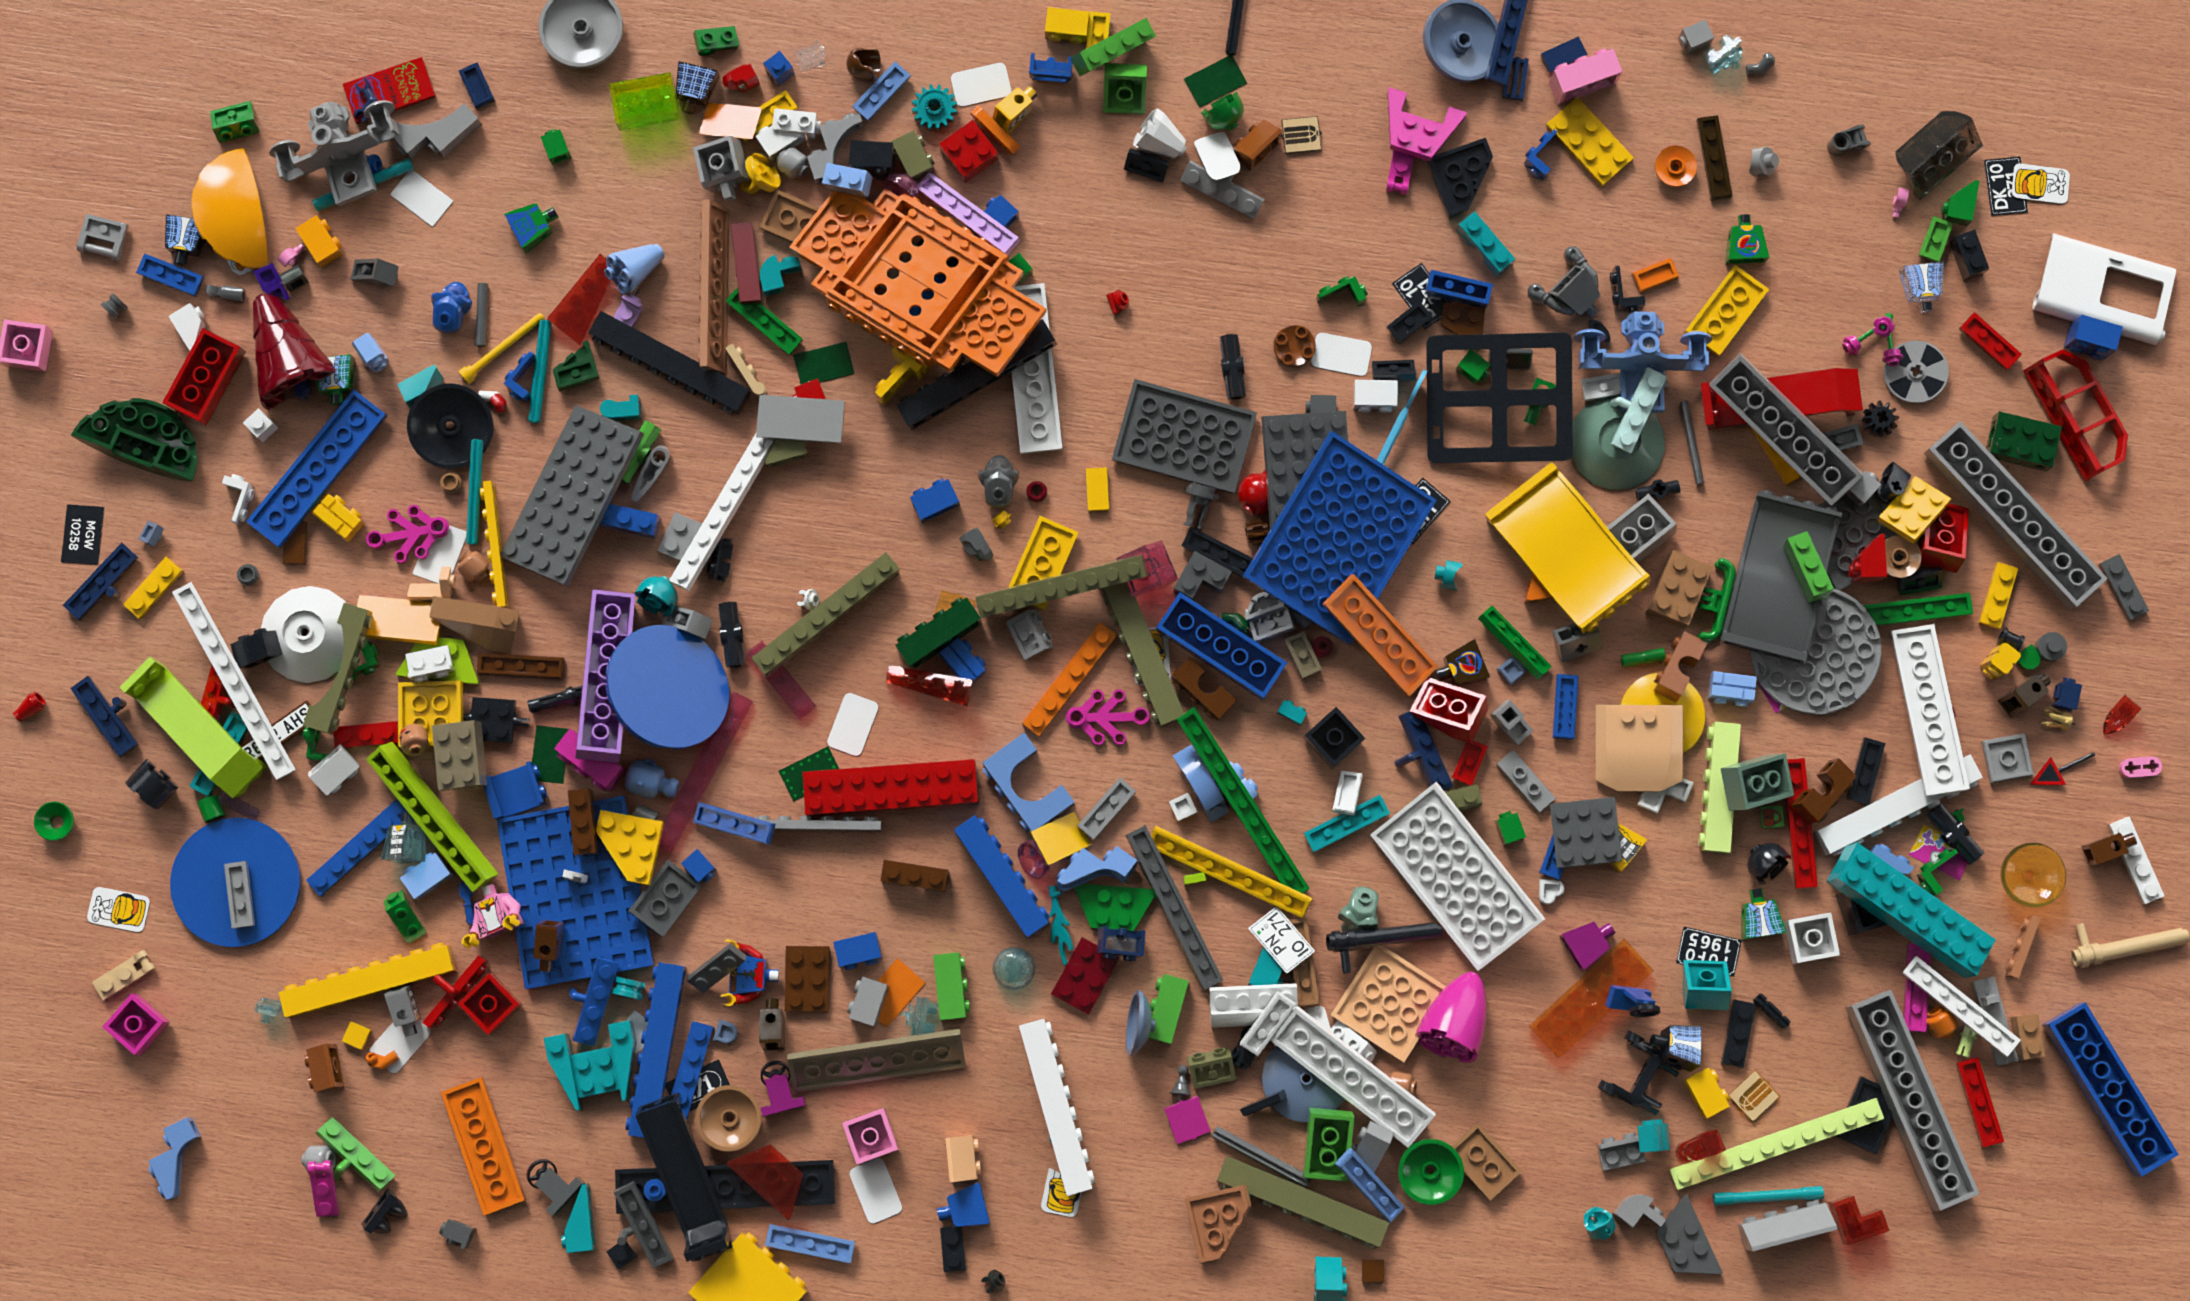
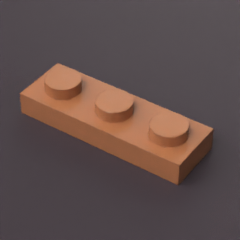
M2030 915L2022 920L2020 924L2022 932L2012 946V950H2014L2012 959L2009 958L2005 965L2006 977L2019 979L2041 918Z

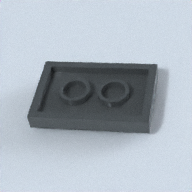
M667 860L651 880V885L644 889L628 910V913L662 938L702 885Z

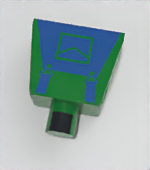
M537 203L504 214L525 253L552 235L553 232L548 223L559 218L554 207L542 212Z

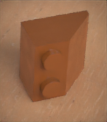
M1264 119L1260 123H1254L1248 130L1250 133L1245 138L1241 136L1234 143L1236 157L1250 171L1281 142L1282 130Z
M326 1043L306 1049L307 1054L304 1055L306 1067L310 1068L311 1076L308 1077L310 1088L314 1089V1092H323L344 1087L337 1045Z

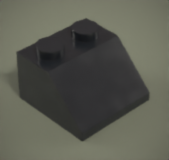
M1843 893L1835 894L1849 936L1887 925Z

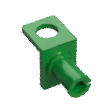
M1536 378L1532 389H1537L1540 385H1546L1548 389H1553L1556 385ZM1549 405L1529 406L1523 421L1536 426L1542 408Z

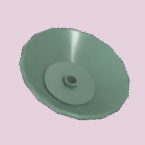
M1620 396L1597 399L1587 404L1573 421V455L1571 458L1578 472L1592 484L1608 490L1631 489L1646 482L1659 468L1665 451L1664 430L1655 413L1649 414L1632 453L1628 454L1610 445L1625 412H1621V406L1612 407L1610 402L1612 399Z

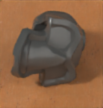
M997 455L989 460L985 470L978 471V478L985 487L986 504L992 508H1005L1012 503L1013 487L1019 479V471L1013 470L1012 464L1006 457Z

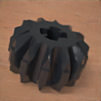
M1881 400L1876 405L1870 403L1868 405L1869 409L1863 411L1866 416L1861 419L1862 422L1868 423L1864 429L1868 430L1871 428L1870 434L1872 436L1876 432L1879 437L1884 436V432L1887 435L1891 434L1892 429L1898 426L1894 421H1897L1899 416L1893 415L1896 408L1890 410V402L1883 406ZM1879 415L1882 416V419H1881L1882 422H1881V423L1878 421V420H1879V417H1878Z

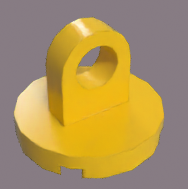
M752 154L745 161V167L750 180L740 183L741 190L749 194L756 193L760 188L767 192L775 191L781 184L777 168L775 166L771 167L769 159L764 155Z

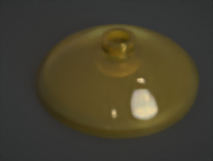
M2025 843L2013 848L2006 855L2001 865L2000 878L2005 892L2013 901L2022 906L2037 908L2052 903L2060 896L2066 883V869L2061 857L2052 848L2041 843ZM2027 872H2030L2032 874L2031 880L2027 879Z

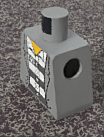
M412 984L395 988L385 993L384 996L394 1026L402 1025L405 1037L417 1034L415 1021L420 1018ZM402 1010H405L408 1016H404Z

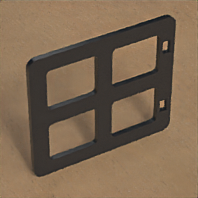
M1568 333L1434 335L1428 338L1426 342L1427 456L1431 462L1567 461L1572 457V338ZM1554 348L1556 351V387L1553 389H1508L1507 351L1509 349ZM1489 349L1491 351L1492 387L1490 390L1445 391L1443 389L1444 351ZM1432 360H1439V373H1432ZM1554 405L1556 407V445L1510 447L1508 445L1507 409L1509 406ZM1446 407H1491L1492 445L1490 447L1446 448L1444 446L1443 410ZM1433 425L1440 426V439H1433Z

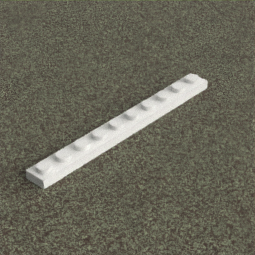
M755 434L669 581L672 584L690 591L759 474L777 439L756 438Z
M192 582L173 591L175 599L276 781L296 771Z

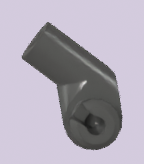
M1765 53L1758 64L1746 65V75L1766 74L1774 66L1775 58L1771 53Z

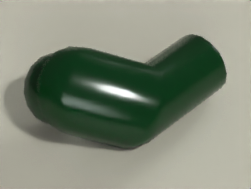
M1222 613L1223 621L1234 624L1238 628L1237 630L1245 635L1248 634L1250 624L1241 614Z

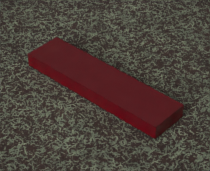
M752 222L731 224L739 304L761 303Z

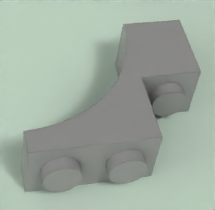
M847 114L841 120H829L824 122L822 126H819L827 150H815L811 152V155L807 156L816 185L822 183L827 163H835L836 153L845 138L854 131L863 128L860 114Z

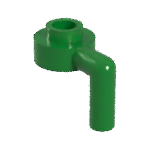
M305 727L303 740H306L307 744L306 758L321 762L329 754L315 752L320 738V731Z

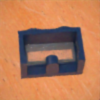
M1108 926L1098 928L1097 954H1103V958L1116 959V956H1123L1124 961H1136V958L1144 957V930L1135 932L1127 931L1124 928L1108 929Z

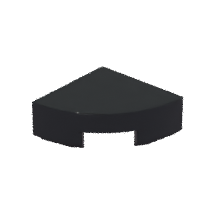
M1589 319V329L1602 331L1606 336L1604 342H1610V334L1605 326L1598 320Z

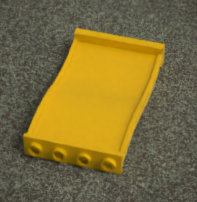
M1553 462L1485 513L1489 524L1512 547L1546 591L1576 624L1582 634L1586 631H1593L1599 625L1598 622L1600 620L1611 617L1618 606L1621 604L1622 606L1626 605L1632 600V595L1637 591H1644L1650 585V575L1624 549Z

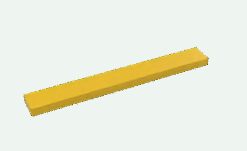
M1158 826L1154 827L1151 837L1160 853L1293 915L1304 918L1311 903V897Z

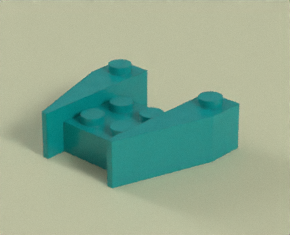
M628 1020L608 1024L612 1047L572 1054L569 1034L544 1038L547 1059L576 1111L583 1110L581 1098L620 1090L622 1101L629 1100L637 1043L633 1021Z

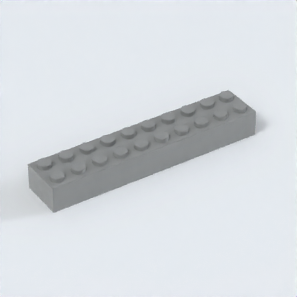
M1961 421L1923 453L2069 610L2080 605L2108 579Z
M1892 990L1883 991L1845 1007L1875 1078L1882 1089L1881 1092L1888 1108L1892 1112L1894 1122L1932 1210L1941 1211L1979 1195L1980 1193Z

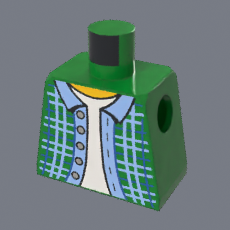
M351 354L328 357L333 363L336 372L320 382L316 381L319 392L322 395H330V405H341L343 403L342 393L353 391L355 358Z
M1762 888L1749 890L1751 903L1741 905V939L1786 933L1775 899L1764 901Z

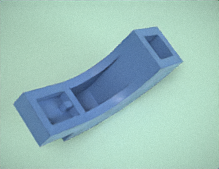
M1190 745L1174 754L1173 758L1179 770L1193 789L1210 822L1212 823L1229 813L1222 794L1193 747Z

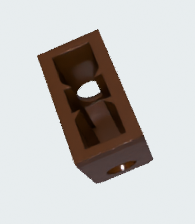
M2116 833L2082 846L2089 866H2093L2129 853L2127 848L2137 845V841L2133 833L2124 836L2121 833ZM2111 843L2115 844V850H2112Z
M542 920L536 924L533 957L540 959L539 971L552 972L553 961L560 958L565 922ZM545 945L550 948V951L546 950Z

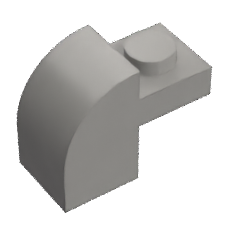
M1506 699L1490 714L1495 724L1516 745H1519L1534 731L1523 719L1524 715L1511 700Z
M1633 1194L1624 1198L1613 1212L1615 1216L1630 1227H1634L1642 1215L1659 1227L1666 1221L1662 1217L1664 1213L1654 1205L1651 1208L1649 1207L1654 1199L1641 1194Z

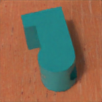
M638 394L629 395L630 401L615 402L610 399L605 400L600 405V413L614 421L641 419L640 397Z

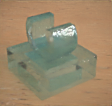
M264 997L255 1006V1012L262 1014L260 1022L270 1024V1020H273L282 1011L281 1001Z

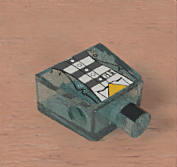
M402 813L400 825H390L388 827L381 860L393 863L425 862V833L420 826L414 825V819L409 813Z

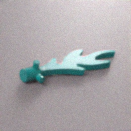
M1054 885L1048 887L1049 896L1052 901L1049 916L1054 917L1056 914L1051 928V942L1056 943L1057 937H1059L1060 957L1063 964L1067 965L1065 942L1069 951L1074 949L1071 937L1064 926H1069L1070 923L1064 916L1057 896L1062 895V892H1057V887Z

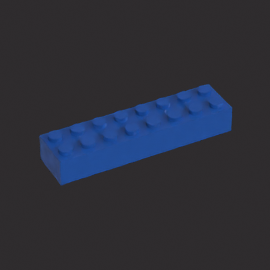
M2086 1002L2077 1003L2042 1024L2134 1176L2142 1177L2179 1155Z

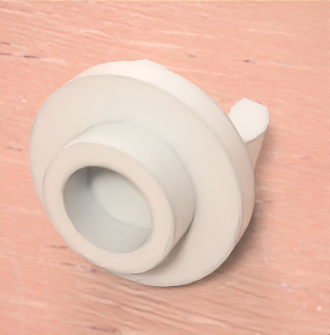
M815 589L799 591V594L804 595V601L797 602V605L807 610H813L818 606L820 597Z

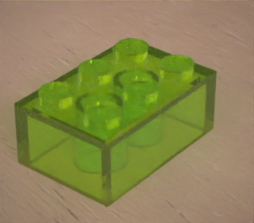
M671 72L609 83L615 122L619 131L681 119L675 83Z

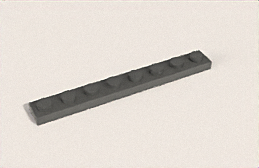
M1146 825L1125 835L1202 990L1223 981Z

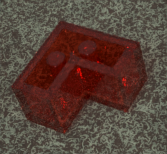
M1848 1195L1828 1202L1842 1243L1845 1245L1890 1231L1882 1210L1875 1209L1860 1214L1854 1196Z

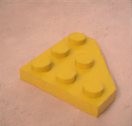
M600 810L596 832L627 881L647 886L651 885L664 822Z

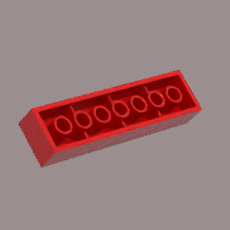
M975 759L802 772L805 815L811 817L978 804Z

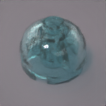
M1010 947L997 954L993 962L992 971L994 978L1002 987L1009 990H1019L1031 983L1035 976L1036 966L1029 952L1019 947Z

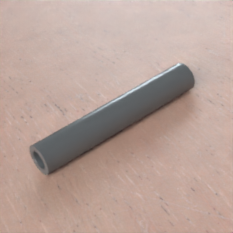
M478 283L475 339V346L486 347L487 283Z

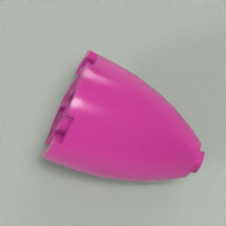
M1474 972L1462 974L1447 985L1434 999L1415 1033V1037L1420 1039L1419 1044L1443 1058L1446 1056L1459 1058L1458 1061L1460 1063H1472L1476 1060L1485 1031L1487 1008L1484 984L1480 979V975Z

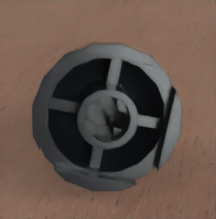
M1757 844L1750 850L1751 855L1747 863L1748 872L1759 885L1766 884L1765 879L1769 876L1771 880L1774 879L1786 868L1789 863L1786 859H1791V856L1778 844Z

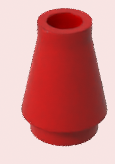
M37 692L29 693L13 712V715L18 721L23 722L25 719L44 710L46 701Z

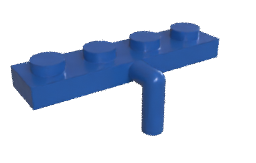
M597 957L586 994L578 993L574 987L568 989V994L572 1000L583 1003L572 1038L573 1041L591 1046L595 1045L619 966L618 962Z

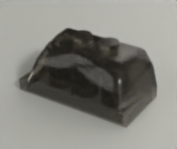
M1942 111L1897 149L1895 155L1900 169L1907 177L1914 196L1921 200L1977 152L1983 144L1970 116L1956 111Z

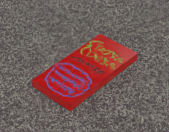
M422 57L343 83L353 117L354 112L357 109H362L367 102L364 94L359 92L355 86L357 83L360 88H365L366 82L364 78L370 83V90L377 100L392 102L395 105L394 111L436 97ZM364 113L360 114L358 118L354 117L356 124L362 123L361 120L364 118Z

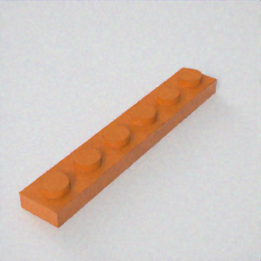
M1100 622L1022 724L1040 737L1117 637V634Z

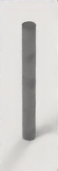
M1688 401L1680 402L1695 483L1696 485L1704 484L1689 403Z

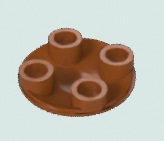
M1290 325L1278 332L1273 347L1274 353L1281 363L1290 367H1299L1312 359L1316 343L1314 336L1306 327Z

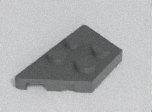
M1688 1195L1682 1196L1679 1203L1667 1215L1664 1224L1661 1227L1658 1226L1655 1230L1673 1272L1723 1273Z

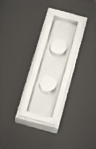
M1277 991L1241 1040L1240 1045L1256 1056H1259L1296 1006V1003Z

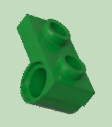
M735 26L695 30L693 33L699 56H707L719 50L737 49L739 47Z

